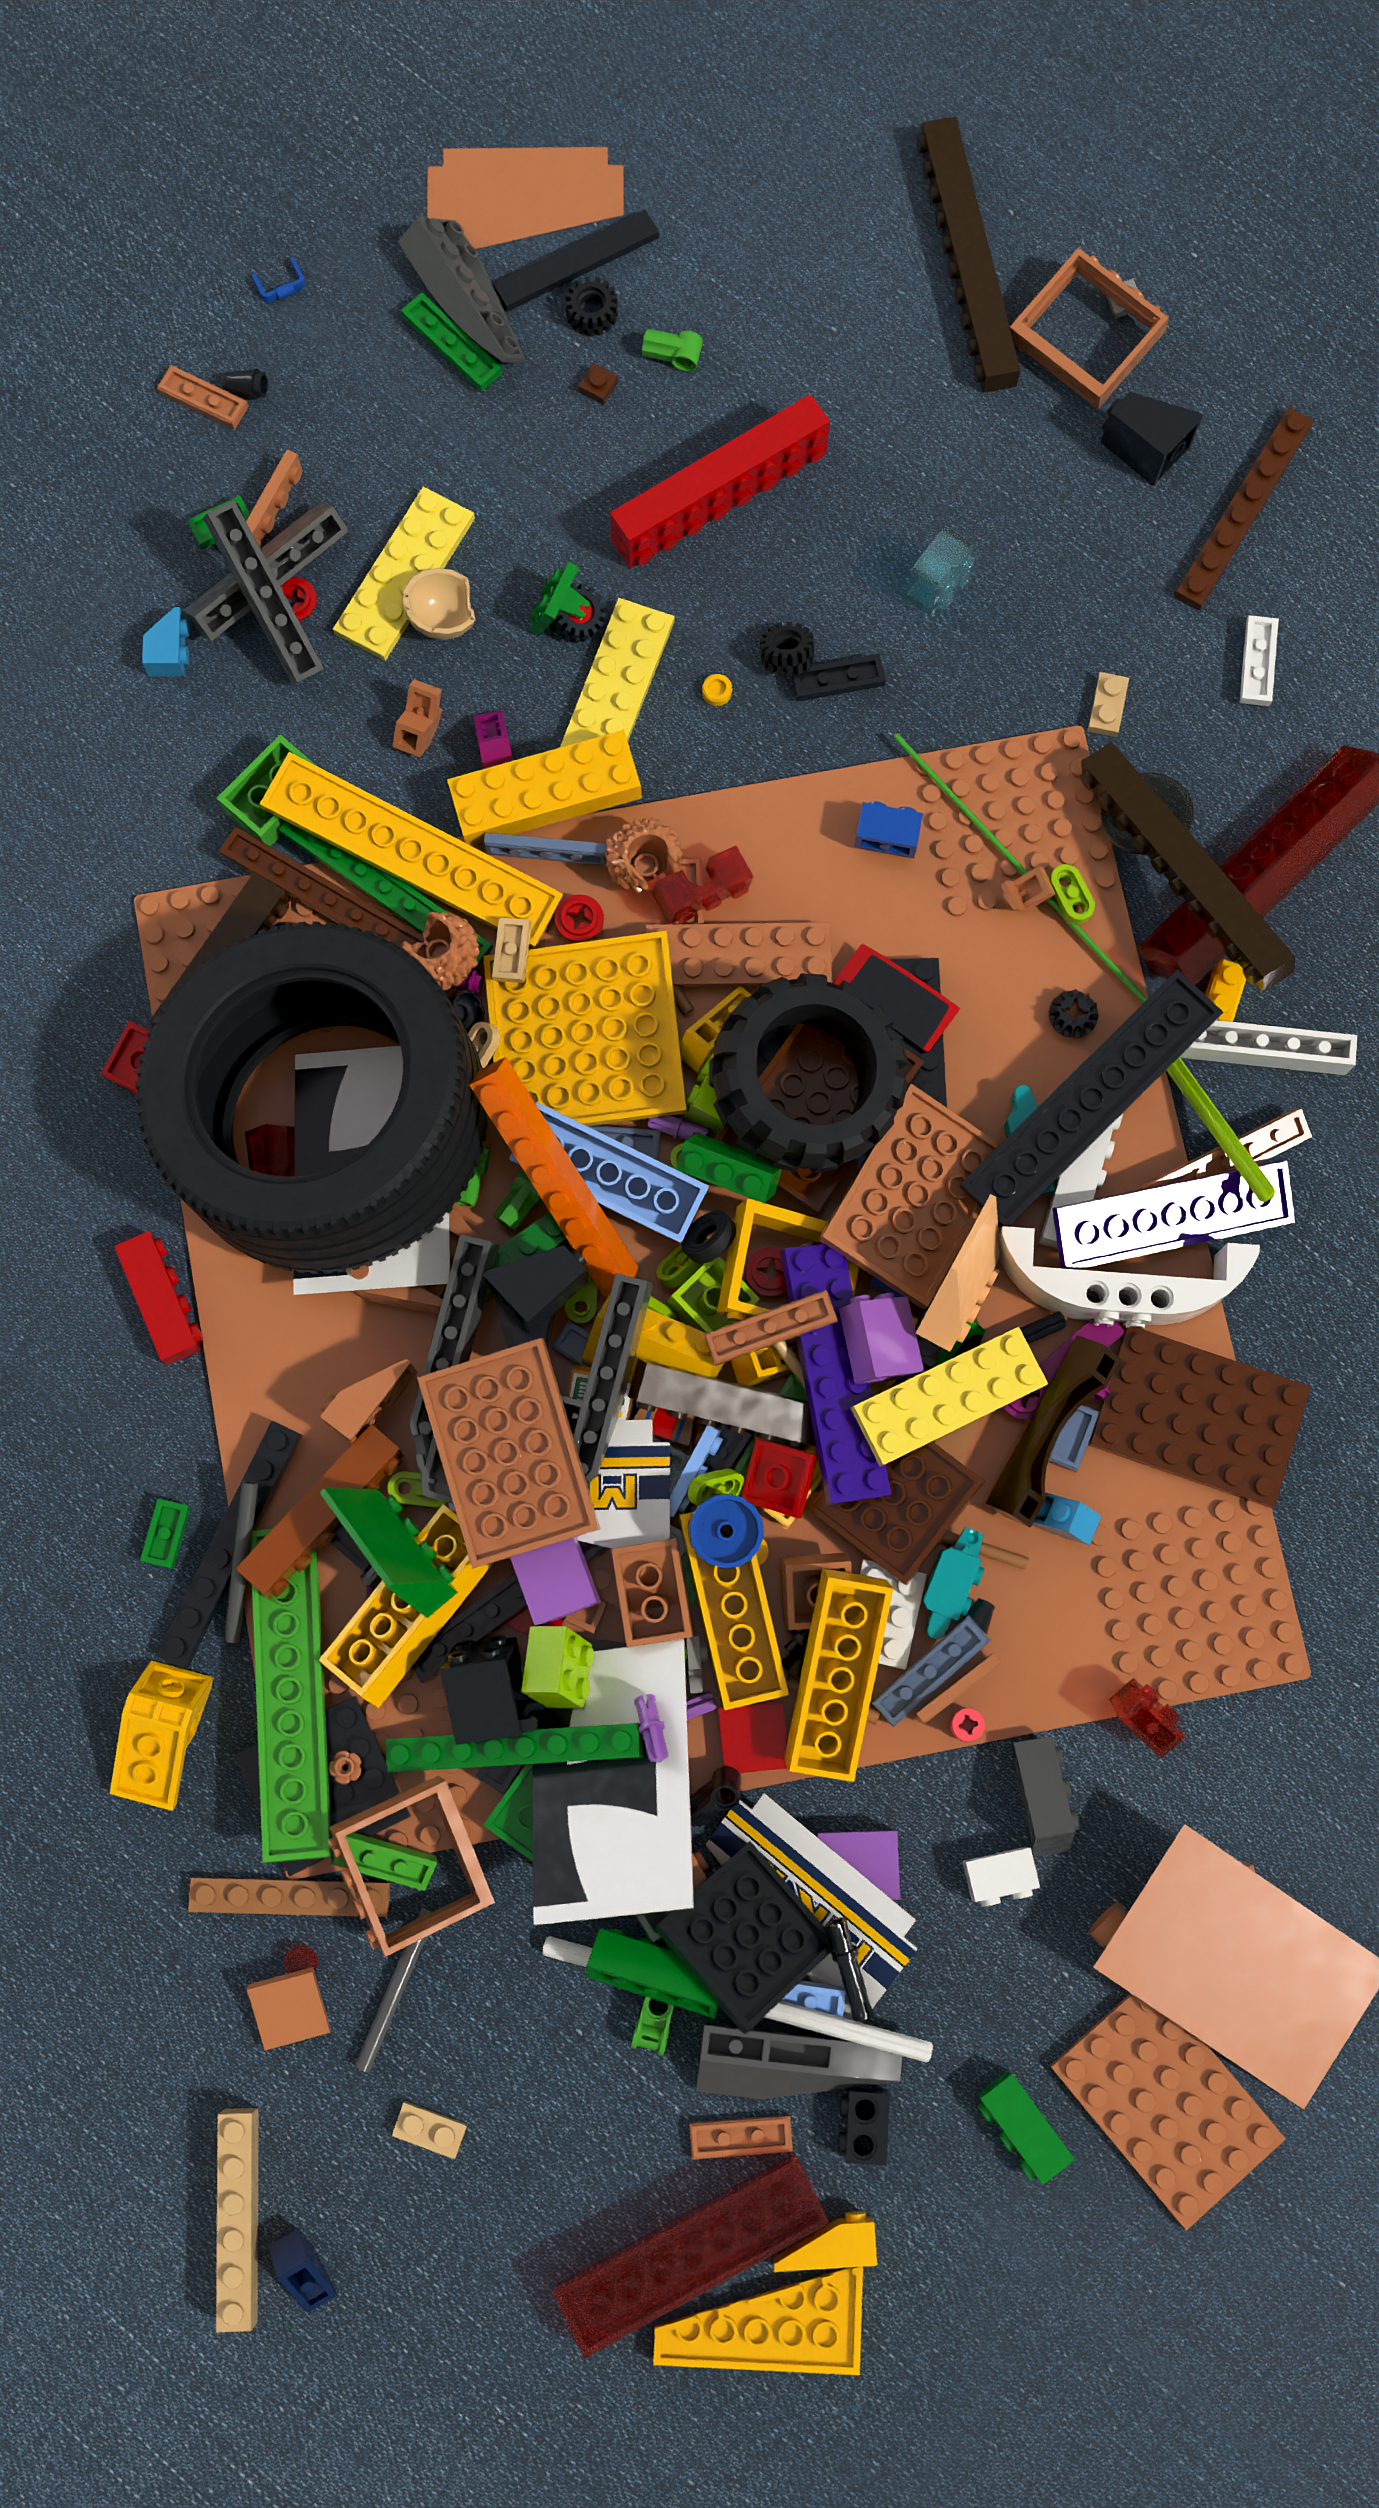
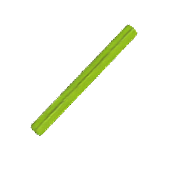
M1179 1057L1166 1071L1259 1201L1266 1202L1271 1200L1276 1192L1275 1188Z

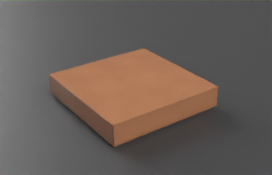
M313 1967L248 1984V1996L265 2051L330 2033L331 2027Z

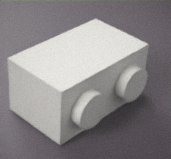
M1021 1847L962 1861L971 1900L974 1902L980 1901L981 1907L1001 1903L1000 1897L1010 1894L1013 1895V1899L1033 1896L1032 1889L1040 1888L1031 1847Z

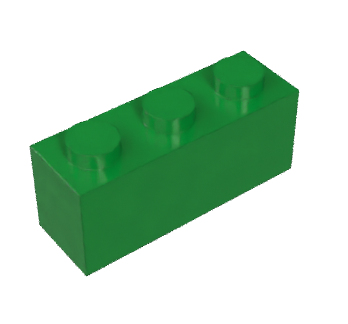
M696 1132L685 1140L676 1170L765 1203L775 1194L783 1169L772 1167L771 1160L758 1155L753 1157L745 1150Z
M1009 2070L977 2094L982 2102L977 2106L989 2124L994 2120L1002 2129L998 2136L1009 2152H1012L1014 2149L1018 2151L1023 2158L1019 2165L1030 2181L1037 2178L1044 2185L1075 2160Z

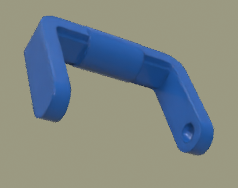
M294 257L289 258L298 279L274 288L270 292L265 293L255 273L251 275L265 303L283 299L305 287L304 276Z

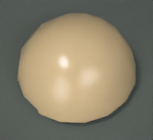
M433 568L421 571L412 577L404 589L403 604L406 617L415 630L426 637L448 640L460 637L474 625L475 616L474 610H471L470 587L466 576L450 569Z

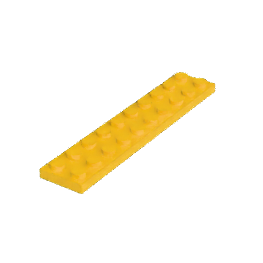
M288 752L260 802V808L496 930H498L499 917L530 920L532 925L529 947L533 949L539 943L563 897V893L291 752Z

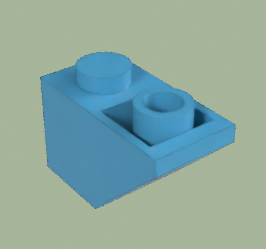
M180 607L171 609L143 635L142 664L148 676H184L185 665H189L188 646H185V637H190V622L188 618H184Z
M1045 1492L1046 1500L1033 1525L1065 1539L1090 1545L1101 1515L1079 1501Z

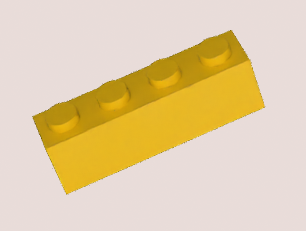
M610 1295L596 1316L581 1361L591 1366ZM647 1308L630 1375H634L638 1358L713 1378L717 1377L724 1363L717 1366L714 1365L704 1337L705 1332Z

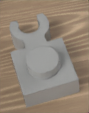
M700 1636L686 1638L690 1694L703 1693L701 1663H707L708 1659L706 1643H700Z

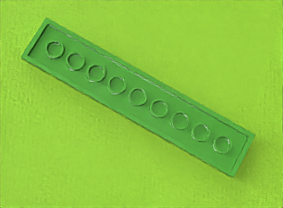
M272 1529L253 1531L251 1551ZM318 1548L311 1555L312 1561L302 1572L296 1571L289 1578V1586L280 1596H273L269 1600L252 1585L262 1857L265 1864L332 1857V1851L328 1843V1839L331 1838L329 1830L331 1823L323 1664L318 1661L323 1655Z

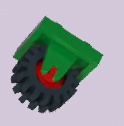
M568 562L561 570L557 568L552 577L546 580L541 590L543 597L539 603L535 604L529 615L532 624L528 631L539 637L549 625L551 628L556 626L558 629L555 633L558 636L563 633L565 635L563 640L569 641L570 638H573V643H578L581 639L584 642L602 627V621L606 618V613L602 612L606 608L605 603H599L602 599L600 594L597 596L592 594L595 591L593 587L586 590V584L581 583L577 587L576 583H572L579 567Z

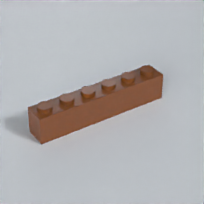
M370 1424L235 1569L267 1599L270 1600L273 1596H280L289 1586V1578L296 1571L302 1572L312 1561L311 1555L319 1546L324 1548L335 1535L333 1531L341 1524L319 1492L324 1488L379 1489L380 1485L378 1483L386 1474L392 1475L402 1463L400 1459L404 1456L400 1448L373 1424Z

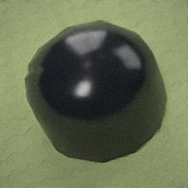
M458 990L448 995L447 998L467 1033L474 1024L483 1022L485 1015L484 1007L474 991Z

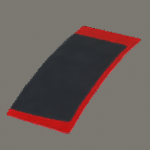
M865 944L860 945L833 982V984L840 985L845 980L864 990L865 992L861 998L873 1008L880 1004L894 1022L891 1027L926 1052L931 1050L960 1010L957 1005L932 987Z

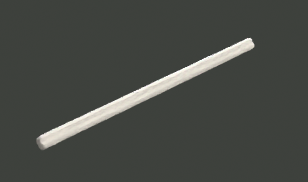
M551 1936L546 1938L543 1945L544 1956L587 1968L592 1951L591 1947ZM780 2001L764 2016L765 2018L923 2062H929L933 2050L932 2043L785 2001Z

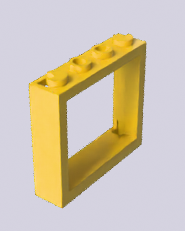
M749 1198L739 1204L734 1219L736 1235L729 1246L716 1314L727 1317L726 1319L733 1320L732 1323H736L769 1311V1309L738 1301L752 1223L823 1243L818 1238L828 1221ZM847 1259L854 1296L859 1266Z

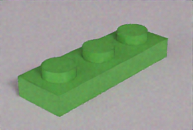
M350 1833L345 1836L360 1873L423 1891L426 1890L437 1865L436 1856L357 1833ZM332 1855V1865L345 1868L341 1857L335 1858Z

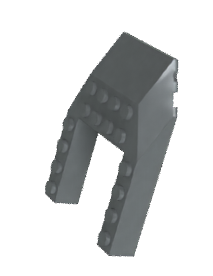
M460 1234L423 1375L469 1361L488 1291L483 1274L487 1270L494 1268L499 1245L491 1241ZM618 1273L615 1275L583 1401L561 1395L587 1485L592 1482L600 1471L620 1414L653 1284L646 1280ZM419 1387L410 1427L417 1450L416 1458L422 1476L423 1494L426 1497L453 1504Z

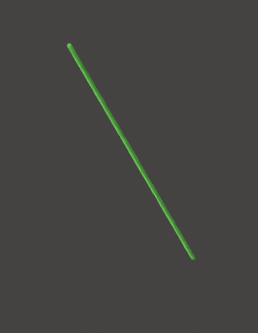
M895 733L894 739L1022 875L1028 873L898 733ZM1052 897L1047 899L1046 901L1135 996L1144 1003L1147 998L1077 924L1065 918L1060 906Z

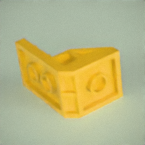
M150 1661L129 1692L122 1712L110 1788L111 1795L173 1811L177 1804L186 1749L196 1733L212 1688L213 1677Z

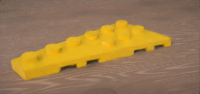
M847 2267L655 2325L653 2365L860 2375L863 2267Z

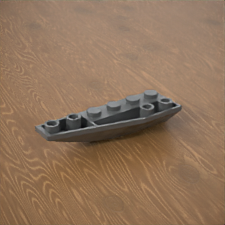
M416 217L398 243L429 292L454 322L481 347L502 362L522 363L525 357L485 266L478 257L477 250L467 240L461 225L455 220Z
M704 2021L696 2091L763 2100L899 2082L902 2056L836 2037L753 2027L744 2035L736 2025Z

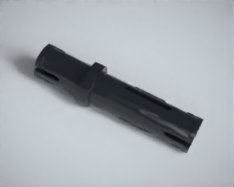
M835 1918L832 1922L829 1921L825 1924L833 1947L831 1955L833 1961L838 1964L851 2008L852 2018L857 2022L868 2019L867 2017H872L874 2013L857 1961L859 1952L857 1946L852 1944L846 1918Z

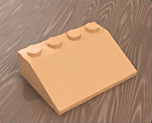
M990 1194L916 1331V1334L949 1352L956 1340L963 1343L971 1328L966 1322L971 1324L974 1322L981 1308L976 1303L982 1305L991 1289L985 1285L991 1287L1000 1271L995 1268L1000 1258L997 1202L995 1196Z

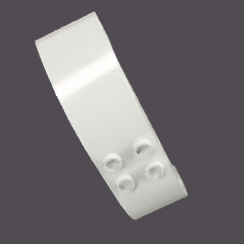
M1002 1226L999 1231V1261L1008 1277L1022 1293L1036 1304L1053 1313L1059 1311L1065 1317L1085 1321L1094 1319L1095 1326L1107 1324V1326L1111 1327L1113 1326V1321H1116L1117 1323H1126V1328L1134 1326L1144 1329L1145 1325H1167L1199 1316L1214 1307L1244 1280L1260 1253V1245L1227 1243L1214 1255L1213 1280L1033 1266L1034 1228ZM1087 1295L1094 1298L1096 1303L1089 1301ZM1119 1298H1122L1123 1300H1125L1126 1303H1127V1305H1124L1123 1303H1121V1301L1119 1300ZM1151 1300L1155 1301L1159 1308L1154 1306Z

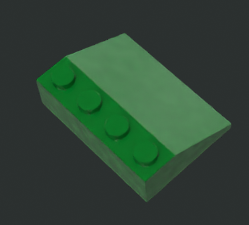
M324 1488L319 1492L387 1588L428 1618L458 1593L451 1583L455 1579L444 1564L438 1566L433 1559L437 1556V1553L426 1540L423 1542L419 1540L416 1535L420 1533V1530L409 1517L406 1519L402 1517L399 1512L403 1510V1507L392 1494L386 1497L378 1489Z

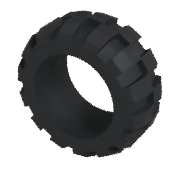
M801 973L797 979L792 980L780 977L761 985L751 996L744 997L724 1022L714 1042L713 1058L709 1061V1085L715 1089L717 1099L713 1105L723 1126L730 1125L739 1138L735 1142L753 1157L758 1153L770 1159L772 1167L795 1172L797 1169H810L813 1173L834 1170L846 1162L858 1159L877 1144L893 1126L894 1117L904 1104L908 1082L903 1078V1068L908 1064L903 1040H895L890 1030V1027L894 1024L893 1020L880 1004L873 1008L861 998L865 992L864 990L845 980L840 985L829 983L824 974ZM789 1024L812 1025L835 1036L849 1051L858 1072L859 1091L857 1102L851 1115L833 1124L812 1125L791 1119L780 1112L766 1097L757 1077L756 1052L761 1037L772 1029Z

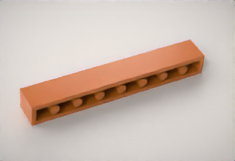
M504 1057L480 1069L469 1086L573 1249L577 1250L586 1260L588 1272L603 1296L610 1295L616 1273L635 1277L639 1267L508 1059Z

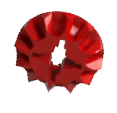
M291 577L280 587L289 600L297 592L300 603H295L292 609L299 623H301L303 618L311 617L313 609L317 607V595L314 587L307 580Z
M572 895L564 899L556 909V927L560 935L566 937L570 942H585L595 938L603 928V910L600 904L589 896ZM584 909V918L588 922L581 923L575 929V921L571 917H578Z
M765 1247L754 1252L747 1261L745 1269L746 1280L754 1292L766 1298L780 1296L787 1291L784 1275L774 1276L769 1285L767 1284L766 1274L761 1273L762 1269L766 1270L771 1260H774L775 1271L784 1274L780 1255L782 1249L776 1247Z

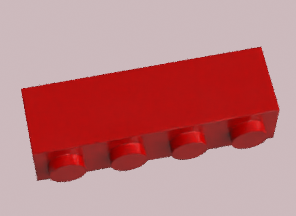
M148 1231L115 1245V1250L160 1360L169 1365L202 1351L199 1341L203 1340L202 1333L197 1323L191 1324L187 1313L192 1310L185 1294L179 1295L175 1284L180 1283L174 1267L167 1266L164 1256L168 1255V1251L162 1238L156 1239Z

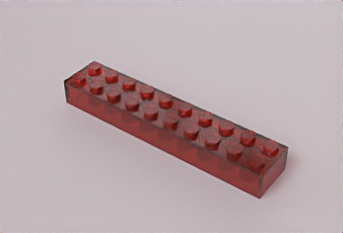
M1343 745L1219 867L1263 919L1379 804V753ZM1186 901L1137 947L1152 974L1168 979L1178 969L1194 985L1199 983L1226 955L1222 943L1218 939L1214 940L1210 937L1205 928V923L1200 917L1195 918L1190 913Z

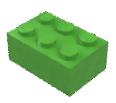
M281 734L217 797L222 811L246 833L269 846L282 835L279 828L285 820L260 808L261 800L288 752L314 764Z

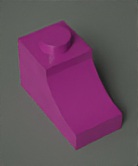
M503 711L474 715L473 720L483 769L513 761Z

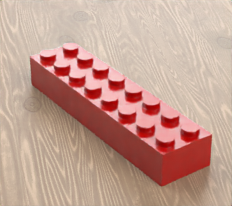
M809 394L611 511V542L630 569L638 564H646L652 559L653 555L662 550L671 549L683 537L698 533L705 524L712 520H720L726 515L727 511L737 505H745L751 500L752 496L761 491L766 492L772 489L779 480L786 476L792 477L804 465L810 462L815 463L823 458L827 452L830 420L812 395Z

